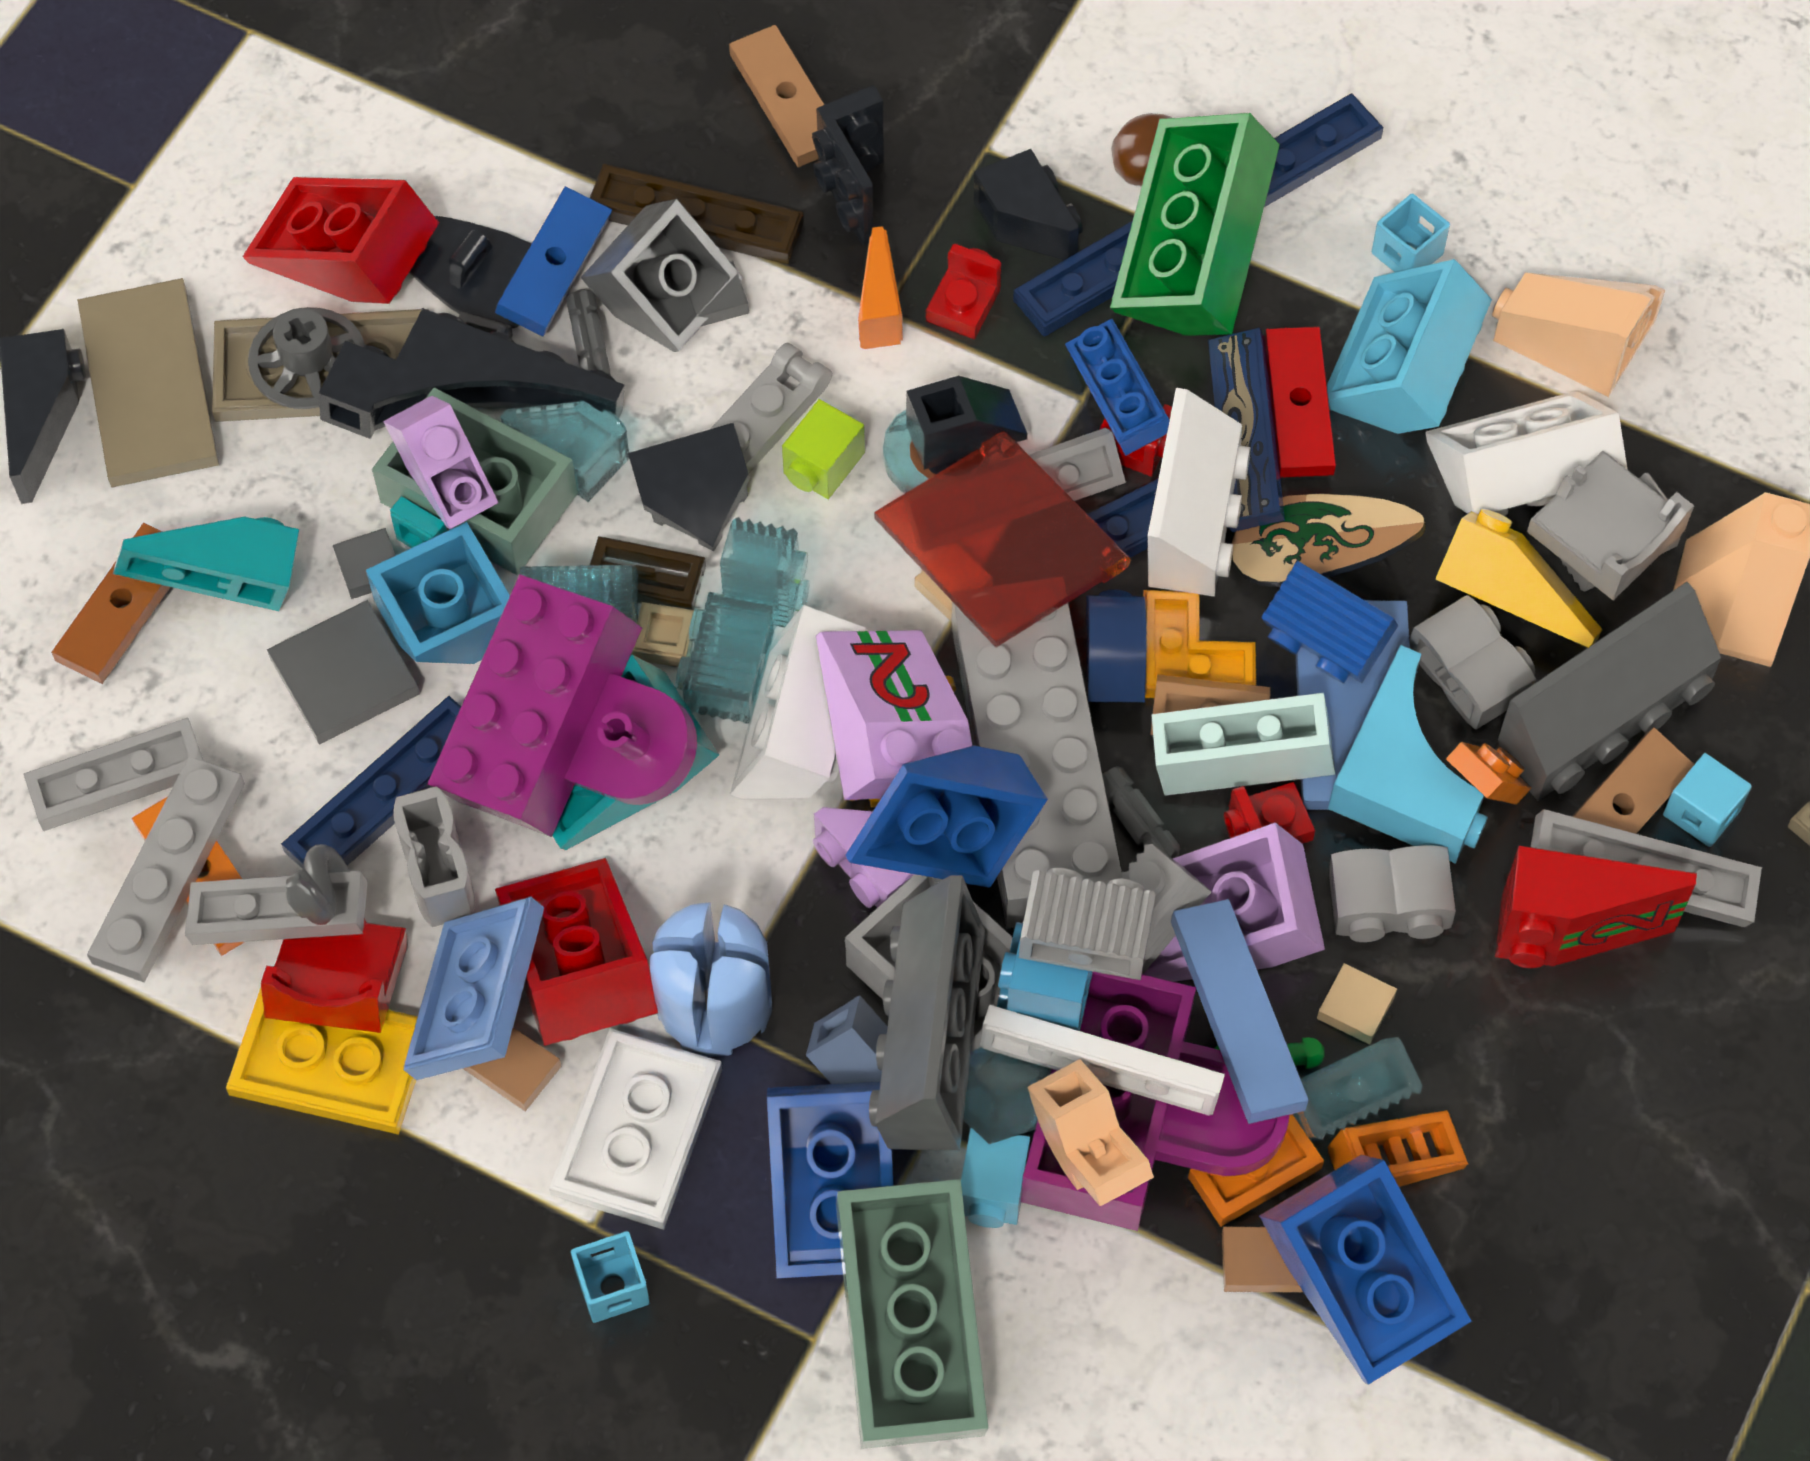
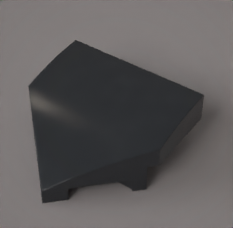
M734 423L628 453L644 510L651 513L654 523L660 526L666 524L697 539L699 545L715 551L722 539L723 529L739 503H744L748 496L746 485L750 477Z

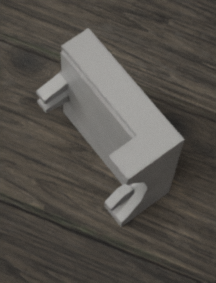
M1602 451L1584 469L1578 465L1574 469L1572 478L1567 475L1563 479L1556 496L1531 518L1527 532L1600 591L1614 600L1685 531L1694 505L1677 492L1668 501Z

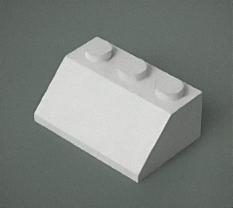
M1176 388L1148 531V587L1215 596L1218 576L1228 577L1230 572L1233 544L1224 543L1227 527H1238L1242 495H1236L1233 492L1236 479L1246 480L1251 447L1241 446L1242 424L1187 389Z
M1579 391L1426 431L1427 443L1454 505L1467 514L1471 511L1479 514L1481 509H1487L1505 516L1508 514V508L1518 505L1544 506L1556 496L1563 479L1567 475L1572 478L1574 469L1578 465L1584 469L1602 451L1627 469L1619 412Z
M803 605L769 646L733 780L731 796L739 799L811 798L826 781L832 783L839 773V766L816 635L819 632L866 631V627Z

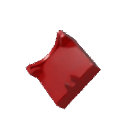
M364 917L363 934L283 939L275 966L266 965L261 980L265 1018L381 1033L408 946L406 928L367 923Z

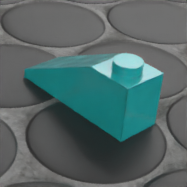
M244 516L123 539L113 574L279 612L290 585L299 529L284 526L282 522L273 518L260 517L254 519Z

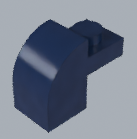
M1106 590L1099 593L1098 596L1086 595V683L1088 702H1145V597L1132 596L1129 592L1123 590Z

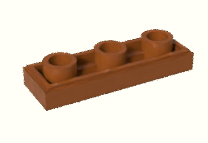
M143 522L133 537L163 531ZM115 563L51 652L56 662L101 684L104 683L170 588L164 585L113 574Z

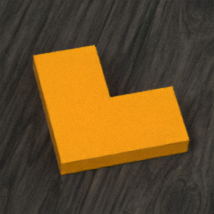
M1144 590L1143 597H1145L1146 602L1145 698H1155L1157 674L1256 686V642L1199 641V594L1181 591Z

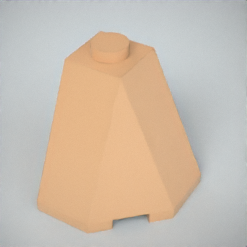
M1525 272L1514 291L1507 287L1504 289L1494 307L1492 317L1498 319V324L1493 341L1609 397L1656 321L1665 290L1656 285Z
M1765 492L1686 540L1673 591L1686 582L1693 587L1720 654L1769 667L1772 666L1810 558V504Z

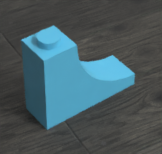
M1400 645L1334 783L1328 809L1413 846L1433 845L1448 847L1449 861L1456 864L1464 844L1475 848L1485 827L1488 817L1479 813L1484 795L1476 787L1459 778L1447 768L1427 743L1416 717L1413 697L1414 680L1422 654Z

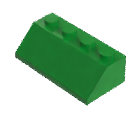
M1251 113L1159 119L1110 308L1115 313L1186 336L1232 334L1280 146Z

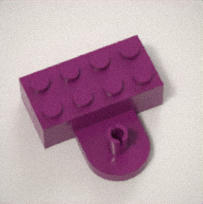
M519 574L431 774L428 785L438 787L444 794L462 804L552 837L574 785L632 805L649 804L668 796L680 786L693 765L697 749L696 729L689 713L673 698L657 689L621 677L642 630L641 626L613 606Z
M1093 972L1081 1023V1032L1225 1074L1213 1115L1210 1114L1209 1116L1104 1085L1109 1091L1119 1127L1147 1157L1152 1172L1155 1160L1221 1176L1247 1174L1267 1164L1276 1155L1284 1141L1289 1123V1115L1248 1124L1220 1050L1185 1042L1196 987L1143 974L1141 975V980ZM1051 1069L1050 1075L1057 1070ZM1037 1121L1023 1174L1021 1202L1138 1231L1151 1179L1110 1202L1099 1206L1084 1187L1077 1190L1054 1156Z

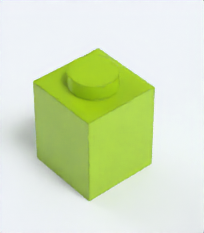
M818 399L782 445L783 473L800 490L805 492L814 491L829 500L865 454L864 424Z

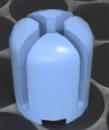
M710 902L685 907L673 913L658 928L652 942L654 953L650 956V973L658 1009L659 1021L661 1020L666 1032L680 1043V1047L685 1051L705 1057L729 1056L733 1054L732 1049L748 1043L760 1030L762 1034L772 1013L768 947L758 924L740 909L725 904L718 928L719 942H715ZM704 990L708 991L707 1010Z

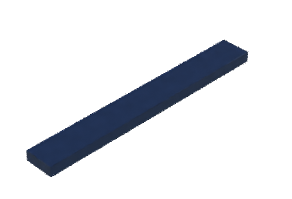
M1353 93L1274 138L1280 146L1264 207L1382 139L1384 127ZM1133 221L1014 290L1013 301L1043 337L1113 297Z

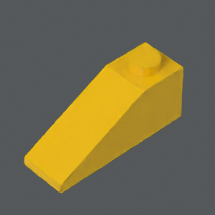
M1481 509L1479 514L1471 511L1465 515L1459 523L1436 580L1589 648L1598 640L1602 628L1525 536L1510 528L1512 524L1510 519L1487 509Z

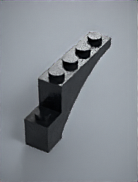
M422 308L396 360L390 358L377 347L370 345L361 347L345 341L318 394L320 420L371 439L375 430L386 427L383 421L421 402L433 388L473 408L507 407L546 411V408L557 407L559 414H575V417L615 428L623 411L625 385L617 382L612 376L603 371H588L569 364L553 352L532 350L516 344L505 334L499 332L488 333L466 325L455 315L449 313L437 314ZM574 405V411L563 412V406Z

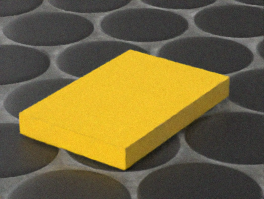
M260 988L226 1090L229 1096L399 1134L416 1083V1079L403 1069L418 1016L388 1010L381 1033L268 1019L264 1015L262 991Z

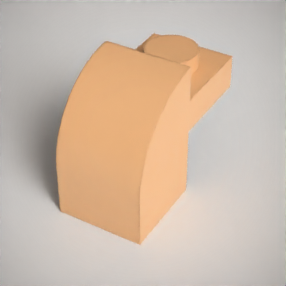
M1081 1059L1027 1087L1040 1127L1061 1168L1077 1190L1084 1187L1099 1206L1154 1178L1147 1157L1119 1127L1109 1091Z

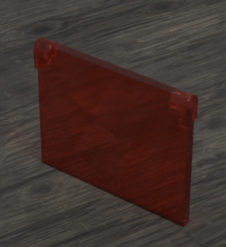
M1005 431L981 443V448L874 512V519L995 648L1098 583H1105L1120 574L1129 566L1131 561L1130 557Z

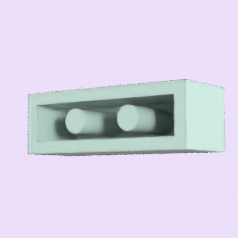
M1324 693L1152 714L1156 768L1165 796L1335 775L1330 723Z

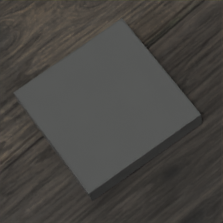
M368 600L267 649L271 662L319 745L420 694L416 681Z

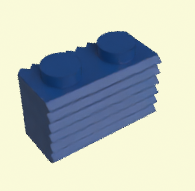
M1299 561L1294 564L1286 580L1282 583L1280 590L1275 594L1274 599L1269 603L1267 610L1262 615V620L1272 629L1268 636L1270 640L1297 655L1301 647L1320 658L1315 666L1343 684L1349 676L1363 683L1398 627L1393 617Z

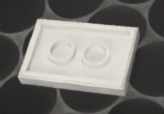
M610 1028L550 1184L551 1196L664 1230L722 1072V1062Z

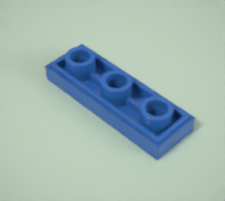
M565 186L500 298L495 313L543 337L605 228L612 209Z
M1113 319L1099 326L1086 329L1080 336L1065 344L1125 456L1167 434L1170 420Z

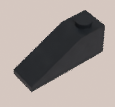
M64 329L0 338L9 477L21 504L33 502L79 404L77 381L86 380L81 349H71Z

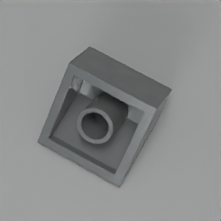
M677 199L646 205L581 276V279L614 317L669 350L677 352L709 318L697 316L737 273L740 281L743 280V277ZM713 267L728 276L729 279L696 315L688 293L695 286L697 279L696 271Z

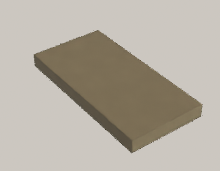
M183 278L77 299L107 477L111 488L218 466V455L188 295Z
M422 309L346 313L341 315L345 316L356 326L362 335L365 345L377 347L390 358L396 360ZM273 318L214 321L212 413L215 422L320 416L319 407L293 409L270 401L254 385L248 366L249 349L260 329ZM326 321L331 337L346 333L339 326ZM273 335L263 345L260 355L277 350ZM332 352V355L337 358L339 352ZM282 365L278 368L259 367L262 378L270 387L274 388L282 375L284 366ZM325 369L319 372L321 386L329 374ZM298 376L294 386L284 394L294 398L313 397L305 376Z

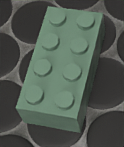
M961 1179L837 1191L836 1210L861 1449L985 1436L989 1428Z

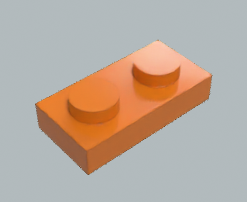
M1461 742L1446 758L1487 799L1517 805L1531 789L1520 777L1525 768L1501 747L1495 750L1486 743L1479 747Z
M1289 1114L1286 1135L1280 1149L1261 1168L1237 1176H1221L1190 1169L1188 1178L1220 1227L1321 1170L1324 1160L1293 1114Z

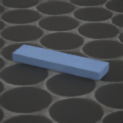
M1229 899L1173 911L1171 918L1172 927L1248 1124L1306 1111L1309 1101Z

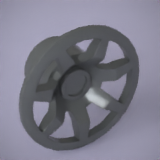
M306 307L282 313L260 329L249 349L248 366L254 385L270 401L293 409L318 408V393L322 387L319 372L323 369L330 372L336 360L332 352H340L345 341L361 347L364 346L365 343L362 335L350 320L332 310ZM326 321L339 326L346 333L331 337ZM273 335L277 350L260 355L263 345ZM283 365L282 375L274 388L270 387L262 378L259 367L278 368ZM298 376H305L313 397L294 398L284 394L294 386Z

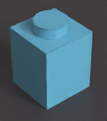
M975 1127L970 1128L961 1177L964 1214L971 1223L987 1228H999L1004 1223L1017 1225L1021 1206L1023 1174L1030 1150V1137Z

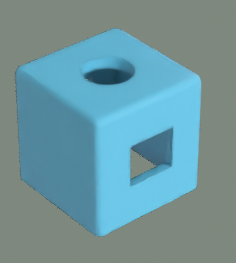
M1410 194L1377 222L1371 252L1394 272L1431 265L1444 254L1450 223L1416 195ZM1421 216L1435 227L1433 233L1419 223Z
M1704 753L1673 790L1663 816L1706 846L1711 847L1741 811L1752 786L1717 760Z
M628 1231L571 1250L575 1271L593 1323L650 1304L646 1281ZM614 1248L612 1251L591 1257V1254ZM609 1276H618L624 1281L625 1286L622 1290L605 1295L601 1291V1284Z

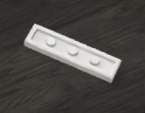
M989 1005L983 1023L980 1046L983 1049L1057 1071L1081 1059L1104 1085L1208 1116L1210 1114L1213 1115L1225 1074L993 1005Z

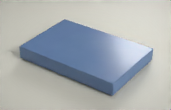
M528 897L444 922L403 1069L414 1079L420 1080L505 1057L544 907L535 899Z

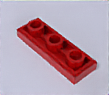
M1320 327L1266 329L1265 343L1280 478L1334 475L1336 464Z

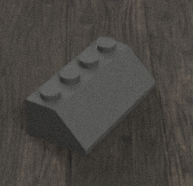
M1688 582L1684 583L1510 700L1495 750L1499 747L1503 748L1525 768L1520 777L1531 787L1529 792L1537 801L1554 790L1558 794L1568 791L1582 779L1586 768L1598 760L1602 764L1609 763L1625 750L1630 738L1642 730L1646 734L1653 727L1659 729L1671 717L1674 708L1685 701L1689 705H1693L1703 699L1713 689L1715 682L1712 679L1721 660V655L1693 587Z
M950 875L903 903L901 926H893L891 931L890 950L892 960L896 962L894 980H886L883 992L884 1011L889 1016L887 1034L879 1035L876 1046L877 1066L882 1071L880 1090H872L869 1100L870 1123L873 1127L878 1128L888 1149L960 1151L985 937L984 927L962 875Z

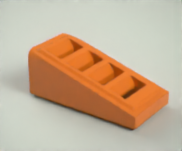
M883 226L872 228V235L869 240L858 316L859 341L862 349L899 345L901 340H903L901 306L887 231L884 230Z
M1448 1110L1343 1128L1328 1146V1153L1334 1170L1360 1155L1382 1159L1378 1146L1383 1145L1390 1163L1388 1168L1399 1187L1458 1171L1468 1165ZM1430 1132L1439 1157L1431 1158L1423 1133ZM1401 1139H1407L1414 1161L1409 1162Z

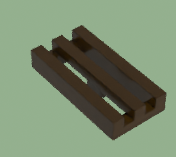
M598 536L584 581L585 592L641 604L643 602L694 610L695 596L698 595L701 587L700 579L705 573L706 560L702 556ZM605 557H610L685 572L689 574L688 577H682L657 572L654 568L641 565H634V567L607 562L604 561Z

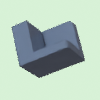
M859 995L814 1023L806 1056L831 1084L881 1082L882 1071L877 1066L876 1046L879 1035L887 1034L888 1027Z

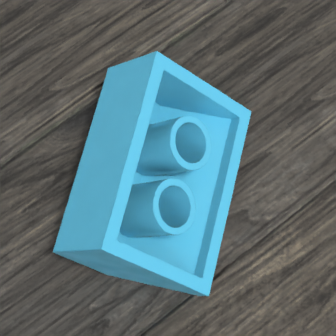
M1455 259L1374 277L1328 381L1329 410L1397 434L1439 427L1441 420L1447 412V406L1459 377L1464 371L1465 363L1475 339L1481 331L1483 320L1492 299Z

